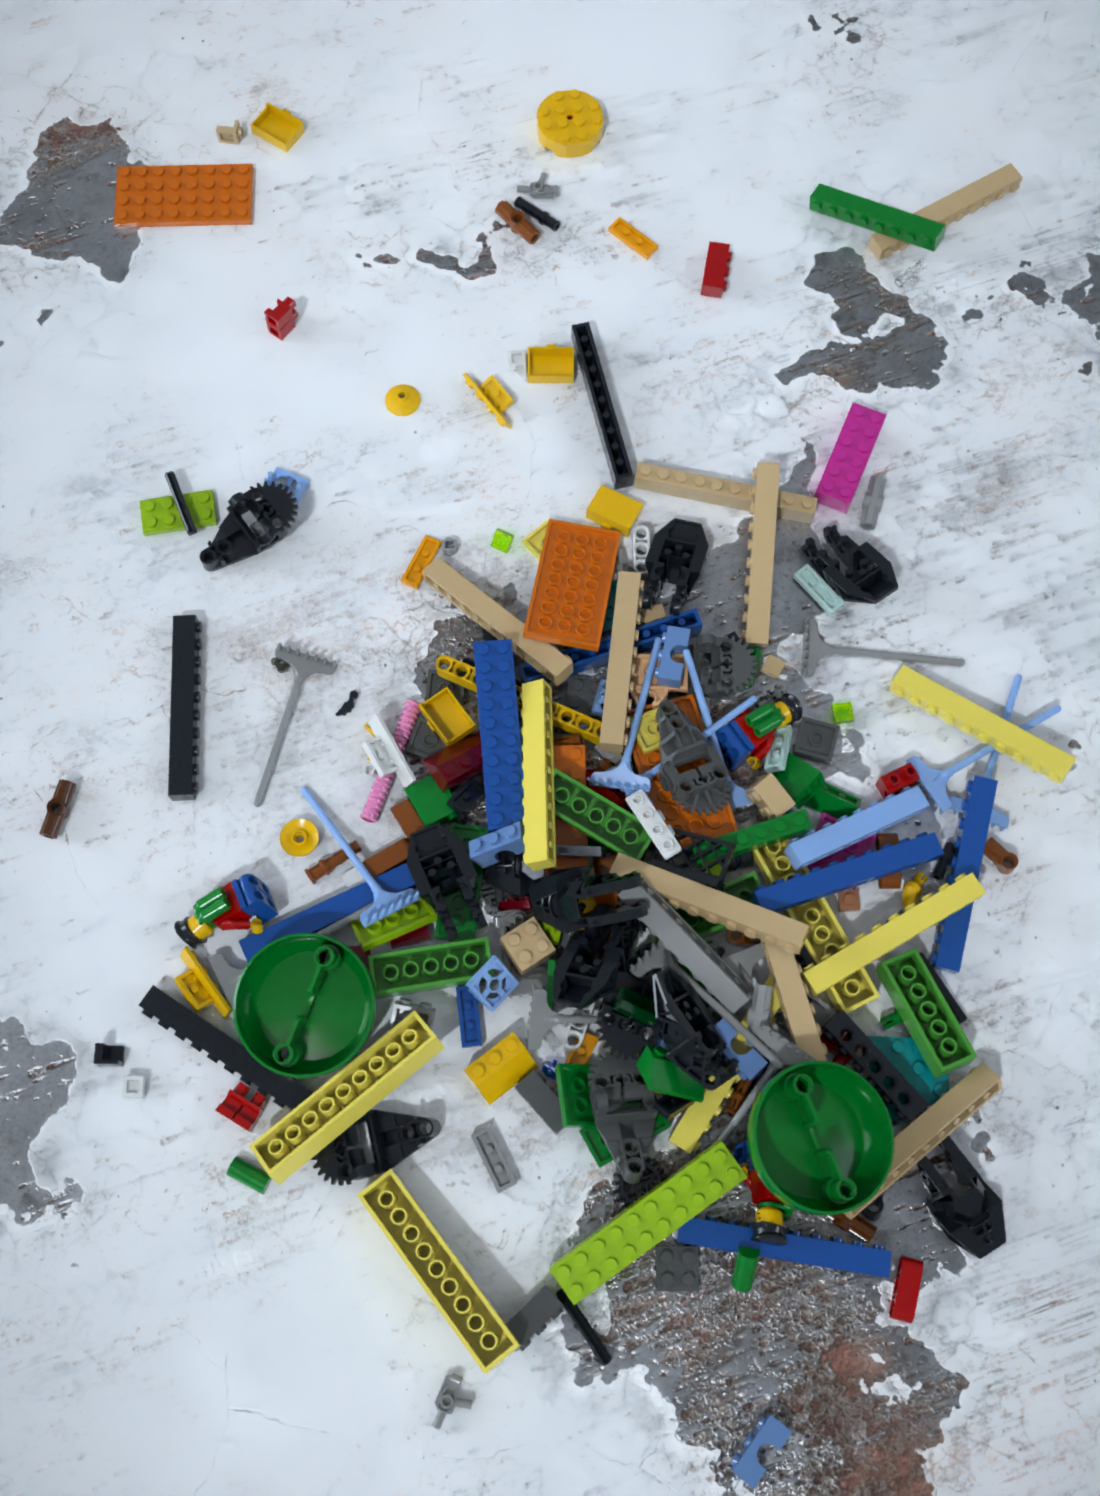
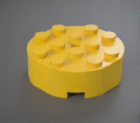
M577 89L556 91L550 94L541 102L537 110V133L540 144L545 150L548 148L554 152L555 156L562 158L580 157L592 152L593 147L600 143L603 135V115L600 104L591 95Z

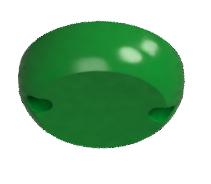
M314 933L287 935L276 939L259 950L243 969L233 999V1015L237 1033L249 1054L265 1068L294 1078L323 1076L334 1072L351 1061L366 1044L373 1030L377 1013L376 988L373 978L362 959L344 943L332 937ZM325 951H328L323 962L321 958L322 954ZM287 1048L284 1058H282V1050Z
M808 1061L792 1065L780 1071L762 1087L753 1102L748 1117L747 1144L749 1155L758 1177L777 1199L789 1207L804 1213L830 1216L855 1210L868 1202L879 1191L891 1168L894 1155V1132L888 1110L882 1098L865 1078L852 1069L838 1063Z

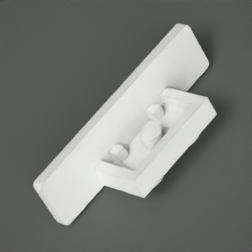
M379 713L375 714L368 721V724L376 737L365 741L362 746L380 778L396 772L404 788H406L416 780L414 773L407 764L403 753L399 750L394 737L386 727L385 721Z
M642 789L625 799L665 860L682 850L674 837L675 832L670 824H665L664 815L660 809L656 811Z

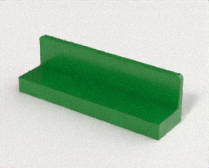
M826 783L804 805L839 819L844 815L852 816V813L858 810L862 799Z

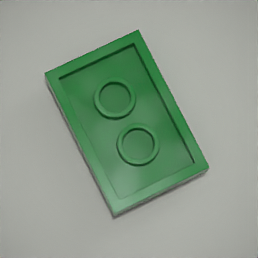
M593 1064L555 1065L563 1128H597L589 1098L590 1086H588V1081H591V1079L587 1078L588 1073H592L589 1071V1068L594 1066Z

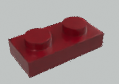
M530 896L522 897L520 901L518 897L507 898V901L499 902V910L532 909Z
M425 925L391 940V949L394 950L430 941L428 926Z

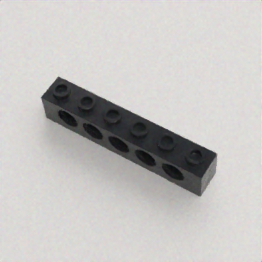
M844 1010L838 1011L821 1027L824 1031V1037L836 1044L838 1047L837 1051L844 1058L847 1057L852 1062V1068L857 1073L864 1075L866 1080L881 1094L880 1097L886 1105L892 1106L895 1110L894 1114L898 1119L912 1122L929 1105ZM842 1030L848 1034L847 1041L842 1040L840 1036ZM856 1046L862 1049L861 1057L855 1054ZM871 1061L876 1064L877 1069L875 1073L869 1069ZM885 1077L891 1082L889 1089L883 1084ZM900 1093H902L905 1097V1102L903 1105L900 1104L898 1101V1095Z

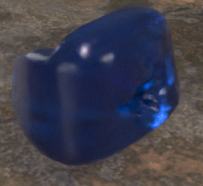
M554 1059L553 1063L545 1061L542 1065V1072L547 1077L556 1080L555 1065L558 1060Z

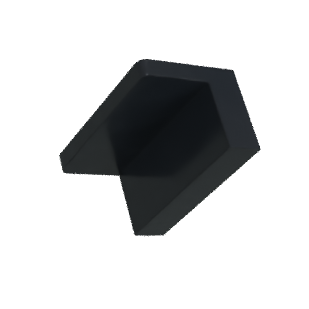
M472 778L447 801L446 805L458 814L456 819L458 824L484 801L485 787Z

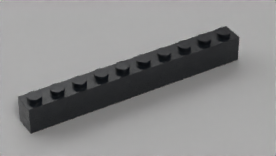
M589 322L571 325L572 342L614 489L632 486L633 472Z
M196 615L173 616L168 796L172 801L196 800V794L199 792V785L196 782V775H199V765L196 764V757H199L200 754L199 746L197 745V739L200 738V729L197 727V721H200L198 703L201 702V695L198 691V685H201V675L198 674V667H201L202 664L201 657L199 656V650L202 649V641L199 639V633H202V622L198 620Z
M154 985L138 1005L143 1008L141 1013L150 1019L153 1016L158 1018L160 1021L157 1024L166 1030L171 1027L176 1031L174 1035L183 1041L186 1038L192 1041L191 1047L199 1052L202 1049L209 1053L207 1057L215 1063L219 1060L223 1062L225 1070L231 1074H234L236 1071L242 1075L240 1080L249 1086L251 1083L257 1085L256 1091L265 1097L268 1094L275 1098L273 1102L284 1108L286 1105L293 1110L313 1094L312 1091L291 1077L265 1068L249 1054L242 1044Z

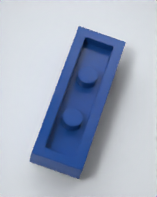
M467 986L456 987L462 1048L482 1046L478 1000L468 991L469 988Z

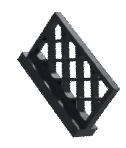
M673 828L675 832L674 837L682 850L669 859L660 861L656 860L659 850L654 845L650 859H646L645 863L723 892L725 887L723 882L736 845L735 843ZM690 837L693 843L683 848L680 840ZM705 841L709 842L711 848L701 853L698 845ZM722 846L729 847L727 854L719 857L716 850ZM695 847L699 855L689 860L685 852ZM714 852L717 860L707 865L704 856ZM683 854L686 862L676 865L673 859ZM701 859L704 867L694 870L691 864ZM717 864H720L722 868L719 876L713 875L710 871V868Z

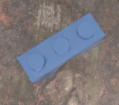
M668 625L667 632H663L661 643H664V647L659 650L658 660L661 662L660 666H656L654 677L657 678V685L680 689L684 664L673 661L671 657L677 653L683 654V650L688 649L691 629Z
M518 821L469 841L470 859L480 867L485 868L500 862V851H512L516 855L525 852L523 842L524 824Z
M722 1018L714 1026L727 1044V1048L723 1050L722 1059H737L739 1061L736 1068L737 1075L743 1081L747 1079L751 1083L768 1066V1062L754 1048L744 1055L736 1054L731 1048V1043L738 1036V1032Z
M769 1413L759 1418L756 1423L757 1430L753 1435L750 1433L743 1442L744 1449L741 1453L737 1452L730 1461V1464H732L730 1469L753 1489L766 1472V1469L757 1460L758 1449L764 1444H771L780 1451L792 1433L791 1430Z

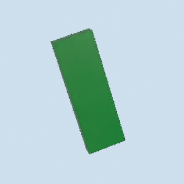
M555 958L548 959L546 987L547 1003L552 1011L554 1006L553 972L557 964Z

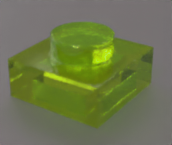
M497 528L490 546L508 553L515 535Z
M851 702L831 705L834 724L851 723L854 721Z

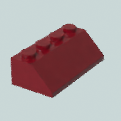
M480 730L422 760V764L442 792L483 771Z

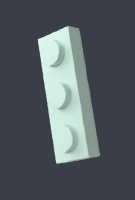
M808 563L794 573L793 578L829 616L844 606L845 602Z
M790 724L780 729L776 728L774 743L766 756L764 766L766 773L784 771L786 768L793 728Z

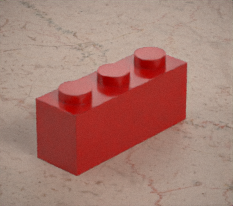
M709 241L700 295L721 298L722 291L726 292L727 281H724V277H728L730 267L726 265L727 262H731L732 252H729L730 244Z

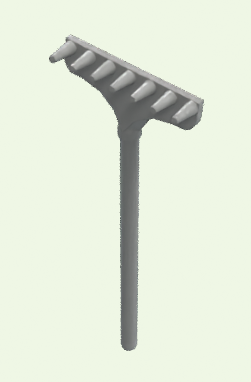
M809 616L804 619L801 677H812L815 674L817 662L829 654L951 666H964L965 664L963 659L836 647L823 642L819 637L816 620L810 619Z
M282 643L277 645L275 656L291 666L295 678L254 801L256 807H260L303 681L315 673L334 674L337 667L336 661L332 663L327 661V658L323 660L318 658V655H315V657L311 656L309 652L304 654L300 652V649L295 651L291 649V646L283 647Z
M494 887L497 911H502L499 910V902H504L503 891ZM507 926L499 927L500 937L507 934ZM501 946L504 966L520 983L508 995L509 998L516 995L522 997L524 994L531 996V993H533L532 984H535L537 988H543V983L540 979H526L518 975L512 967L510 958ZM505 978L502 980V989L505 987ZM496 979L490 983L489 987L491 990L497 988L498 980ZM486 985L479 986L480 993L486 988ZM497 992L490 993L486 998H494L498 994Z
M373 903L315 934L325 936L332 934L358 920L360 914L371 907ZM215 954L208 959L233 1010L235 989L243 969L231 967L223 955Z
M660 939L656 944L652 943V948L649 951L645 950V955L642 958H637L635 965H630L629 971L639 978L652 969L670 966L694 988L701 998L778 1069L784 1068V1063L680 967L674 953L667 950Z
M761 943L722 959L754 992L751 980L752 969L757 961L765 958Z
M532 984L530 1021H528L529 1030H527L528 1039H526L527 1050L539 1049L542 1045L544 1034L557 1024H595L598 1016L558 1014L548 1006L546 989L537 988L535 984ZM604 1016V1021L607 1024H611L612 1017Z
M764 1022L758 1027L757 1036L784 1063V1067L802 1062L817 1061ZM769 1062L767 1070L716 1142L719 1139H722L724 1143L728 1140L752 1106L762 1087L779 1070L774 1064Z

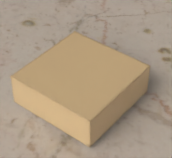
M769 654L760 672L777 680L786 662Z

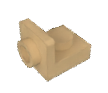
M235 120L234 127L217 125L216 134L219 143L239 145V140L243 137V127L240 126L239 120Z

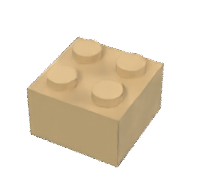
M772 773L761 775L744 789L747 793V799L752 804L755 803L759 808L758 813L764 819L771 820L780 817L796 804Z
M534 916L500 937L499 941L521 976L555 955L556 952L555 947Z

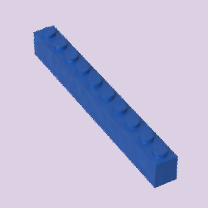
M694 608L682 612L679 617L673 615L636 627V630H639L638 642L634 641V647H637V654L652 649L655 638L660 637L662 639L663 632H667L668 625L691 629L690 636L701 633L703 624L697 609ZM611 636L600 640L598 652L575 647L562 651L563 655H568L573 661V673L571 675L608 664ZM528 663L518 666V674L523 683L544 679L547 683L551 682Z
M976 775L967 780L965 786L967 797L963 799L961 810H964L963 817L959 818L957 828L960 829L959 836L955 837L953 845L956 851L955 855H952L950 859L952 870L951 874H948L946 878V883L949 885L955 883L954 879L963 873L967 876L973 872L977 880L979 878L998 784L997 780ZM974 902L939 922V931H936L934 936L936 948L930 956V962H932L934 969L954 974L960 972Z
M923 832L916 835L915 839L905 838L893 846L891 843L886 844L880 848L881 850L874 851V849L864 852L863 856H850L845 859V862L839 863L834 861L829 863L826 868L816 867L811 869L808 874L798 873L791 876V879L787 881L779 879L773 882L771 886H758L754 889L755 891L750 898L753 904L778 913L938 860L944 852L935 832L930 834Z
M407 863L374 878L382 889L387 892L397 893L409 888L417 889ZM364 882L263 929L261 934H252L239 940L247 962L259 950L276 939L298 933L315 934L373 903V892L368 883Z
M696 1215L677 1229L676 1243L737 1253L738 1246L760 1249L759 1257L882 1278H889L892 1251H887L886 1246L873 1244V1248L864 1247L865 1243L859 1241H852V1245L843 1243L844 1239L831 1237V1241L822 1240V1235L810 1234V1237L801 1236L802 1232L789 1230V1234L785 1233L786 1245H769L750 1240L753 1236L750 1223H747V1227L739 1226V1221L726 1220V1223L718 1222V1218L705 1216V1220L697 1219Z

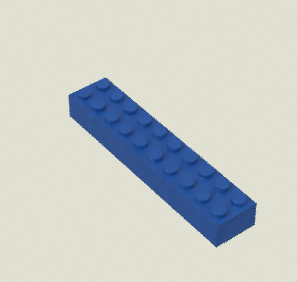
M512 639L473 642L488 834L518 821L523 823L522 819L524 816L522 804L524 797L522 780L524 775Z

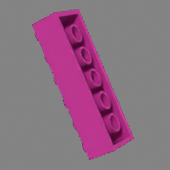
M854 402L852 403L815 492L814 498H818V504L847 514L886 414Z

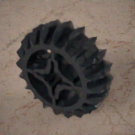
M647 1158L645 1168L652 1173L645 1177L641 1176L640 1181L649 1179L645 1182L644 1190L640 1191V1188L639 1190L631 1191L636 1184H632L629 1189L624 1191L622 1175L618 1173L613 1174L615 1178L619 1179L618 1181H612V1185L618 1186V1189L613 1190V1194L620 1193L621 1196L617 1197L616 1201L619 1202L622 1199L625 1201L622 1204V1208H625L627 1204L631 1205L635 1202L628 1197L633 1193H640L643 1196L649 1192L648 1184L655 1178L657 1185L668 1178L667 1176H660L664 1168H660L658 1171L655 1169L659 1164L657 1161L650 1165L651 1158Z

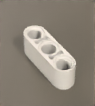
M639 525L634 528L632 537L633 571L641 573V580L645 581L649 577L645 560L650 549V532L646 526ZM643 535L644 538H638L637 536ZM640 551H641V552H644L645 554H644V555H639L637 552H640ZM643 568V569H645L646 571H645V572H640V571H638L637 569Z
M595 1002L584 1009L574 1008L572 1015L592 1016ZM569 1023L564 1038V1046L568 1051H577L582 1046L589 1024L577 1026L575 1023ZM576 1037L579 1039V1043L572 1046L568 1043V1038Z

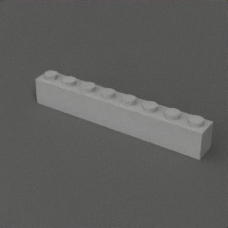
M645 879L641 886L622 890L618 894L625 906L635 904L638 900L648 901V915L637 919L643 921L648 926L649 931L663 942L667 950L672 951L676 955L678 961L692 972L696 980L704 984L709 994L715 996L727 1011H730L733 1015L750 1000L754 993L752 989Z

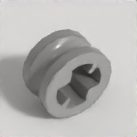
M447 537L442 541V551L445 555L453 556L458 552V542L456 539ZM447 544L450 546L453 544V549H447Z

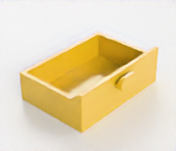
M268 102L264 110L250 125L253 134L285 152H288L305 132L303 121L292 116L290 111L286 109L281 110Z
M547 344L546 347H528V383H574V347H556L555 344Z
M601 485L587 508L586 518L600 524V527L603 529L619 531L621 535L628 537L642 513L644 504Z
M448 687L425 702L418 704L419 710L428 721L426 722L432 731H436L447 747L476 730V724Z

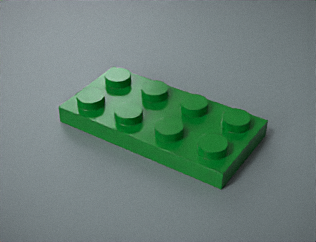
M633 1101L614 1111L643 1108L641 1101ZM659 1113L655 1119L651 1138L671 1127L669 1121ZM582 1128L579 1130L599 1168L613 1161L597 1128Z

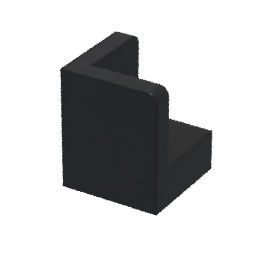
M95 1043L93 1064L97 1066L123 1067L125 1047Z

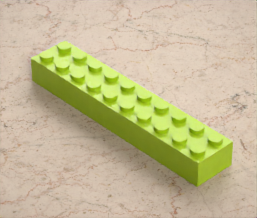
M719 1139L551 1263L549 1270L573 1305H575L745 1180L747 1174L722 1139Z

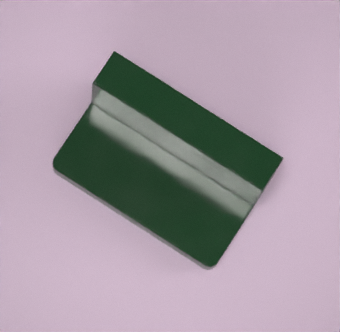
M620 987L612 1010L647 1026L656 1024L657 1019L653 1014L655 1009L654 1001L625 987Z

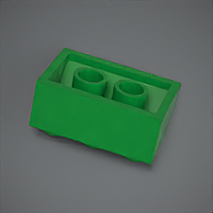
M647 1045L636 1066L649 1091L702 1103L704 1087L666 1058L665 1055L670 1050L660 1046Z

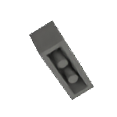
M532 1070L515 1086V1089L557 1135L564 1129L562 1126L558 1091L554 1087L550 1089L545 1084L547 1079L541 1072L536 1073Z
M546 1285L506 1324L521 1344V1347L518 1348L521 1351L531 1344L529 1338L534 1333L539 1336L547 1328L545 1323L550 1318L555 1320L563 1312L561 1309L563 1304Z

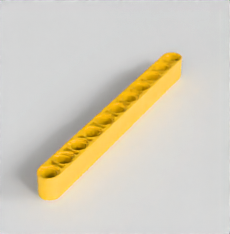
M446 655L437 658L436 670L440 677L477 693L475 667ZM443 664L449 665L447 669L440 668ZM459 672L467 673L463 677L457 675ZM516 685V694L519 696L517 698L518 711L521 712L522 688ZM552 701V710L554 711L552 713L553 726L571 734L581 733L583 739L599 745L600 737L597 733L601 732L602 722ZM567 716L571 718V721L564 722L562 718ZM581 724H586L589 728L583 730L579 726Z

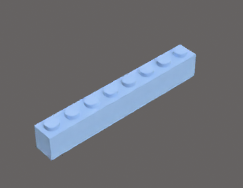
M908 786L902 789L900 794L896 796L894 793L884 798L885 801L883 802L877 800L868 806L869 808L865 810L860 808L854 811L850 817L847 815L840 817L836 820L837 823L831 824L829 822L820 828L821 830L817 832L815 830L809 831L802 839L796 837L790 840L784 852L794 870L797 871L922 813L930 804L919 786L913 788Z

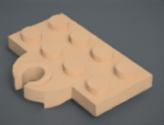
M637 654V658L632 660V664H636L635 676L631 675L630 681H634L633 693L630 694L631 699L636 705L651 654ZM675 654L671 657L673 661L684 664L680 689L657 685L654 670L647 697L651 696L655 699L652 703L653 709L657 708L661 701L667 699L668 692H688V669L683 654ZM658 659L656 662V666H660L661 661Z

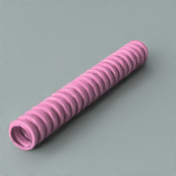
M414 700L406 701L405 711L401 713L403 716H400V721L397 723L398 727L395 728L396 732L393 733L395 742L401 752H405L404 747L407 746L409 736L412 734L411 731L414 729L413 726L416 724L415 720L418 719L417 715L420 714L418 705L420 703ZM396 772L382 778L379 775L375 777L377 780L373 782L374 786L371 787L372 791L369 792L370 797H367L368 802L365 803V808L362 810L363 813L360 815L364 821L369 823L377 822L376 817H379L378 812L381 811L380 807L384 804L385 795L388 794L387 790L390 789L391 779H394L395 776L393 774Z

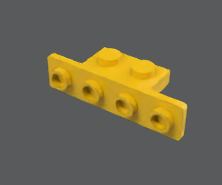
M465 372L463 374L466 379L465 383L471 389H475L476 397L487 404L485 406L491 414L497 416L496 421L502 427L507 426L511 428L513 425L503 413L515 402L512 396L494 375H491L480 386L471 375Z
M188 946L184 947L180 957L189 970L175 977L174 982L196 1013L214 1004L223 1019L227 1018L231 1012L228 1000L223 998L218 985L209 978L206 968L200 965L195 952L191 951Z

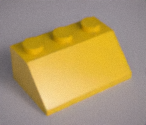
M512 1032L465 1068L464 1071L487 1103L491 1105L523 1080L532 1070H536L538 1066L522 1042Z

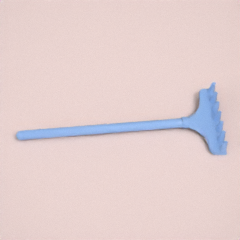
M660 637L655 638L630 728L628 744L621 757V762L610 771L592 773L591 777H587L590 786L632 791L642 789L644 792H650L651 781L647 777L636 775L631 768L630 762L662 644Z
M684 649L683 656L707 729L713 725L690 650ZM715 732L709 736V739L725 763ZM728 774L726 781L731 782L728 788L732 789V792L728 793L731 795L730 800H728L731 809L751 804L746 797L747 793L744 788L737 786Z
M1020 674L1014 677L1002 716L1008 722L1021 684L1022 676ZM996 750L991 753L985 778L992 779L1000 753ZM950 796L949 799L952 802L950 809L954 810L953 814L963 813L964 810H961L963 798ZM993 808L990 827L1000 826V831L1002 832L1008 828L1009 817Z
M751 696L704 730L702 734L708 738L756 703L758 698ZM661 762L649 771L647 770L644 774L638 775L652 780L655 775L660 773L659 767ZM613 766L606 771H610L616 768L617 766ZM620 789L621 793L625 792L626 798L636 792Z
M1056 705L1021 725L1020 728L1025 731L1030 730L1059 713L1061 706ZM987 745L950 768L948 767L943 770L928 767L917 756L906 760V764L911 762L920 777L917 783L921 782L923 784L922 791H928V799H934V807L939 806V814L941 815L952 806V802L946 792V784L949 778L956 772L994 751L995 748Z
M305 786L301 788L303 796L373 892L374 901L372 906L360 914V921L364 928L420 900L418 890L416 891L413 888L397 893L387 892L382 889L309 789Z

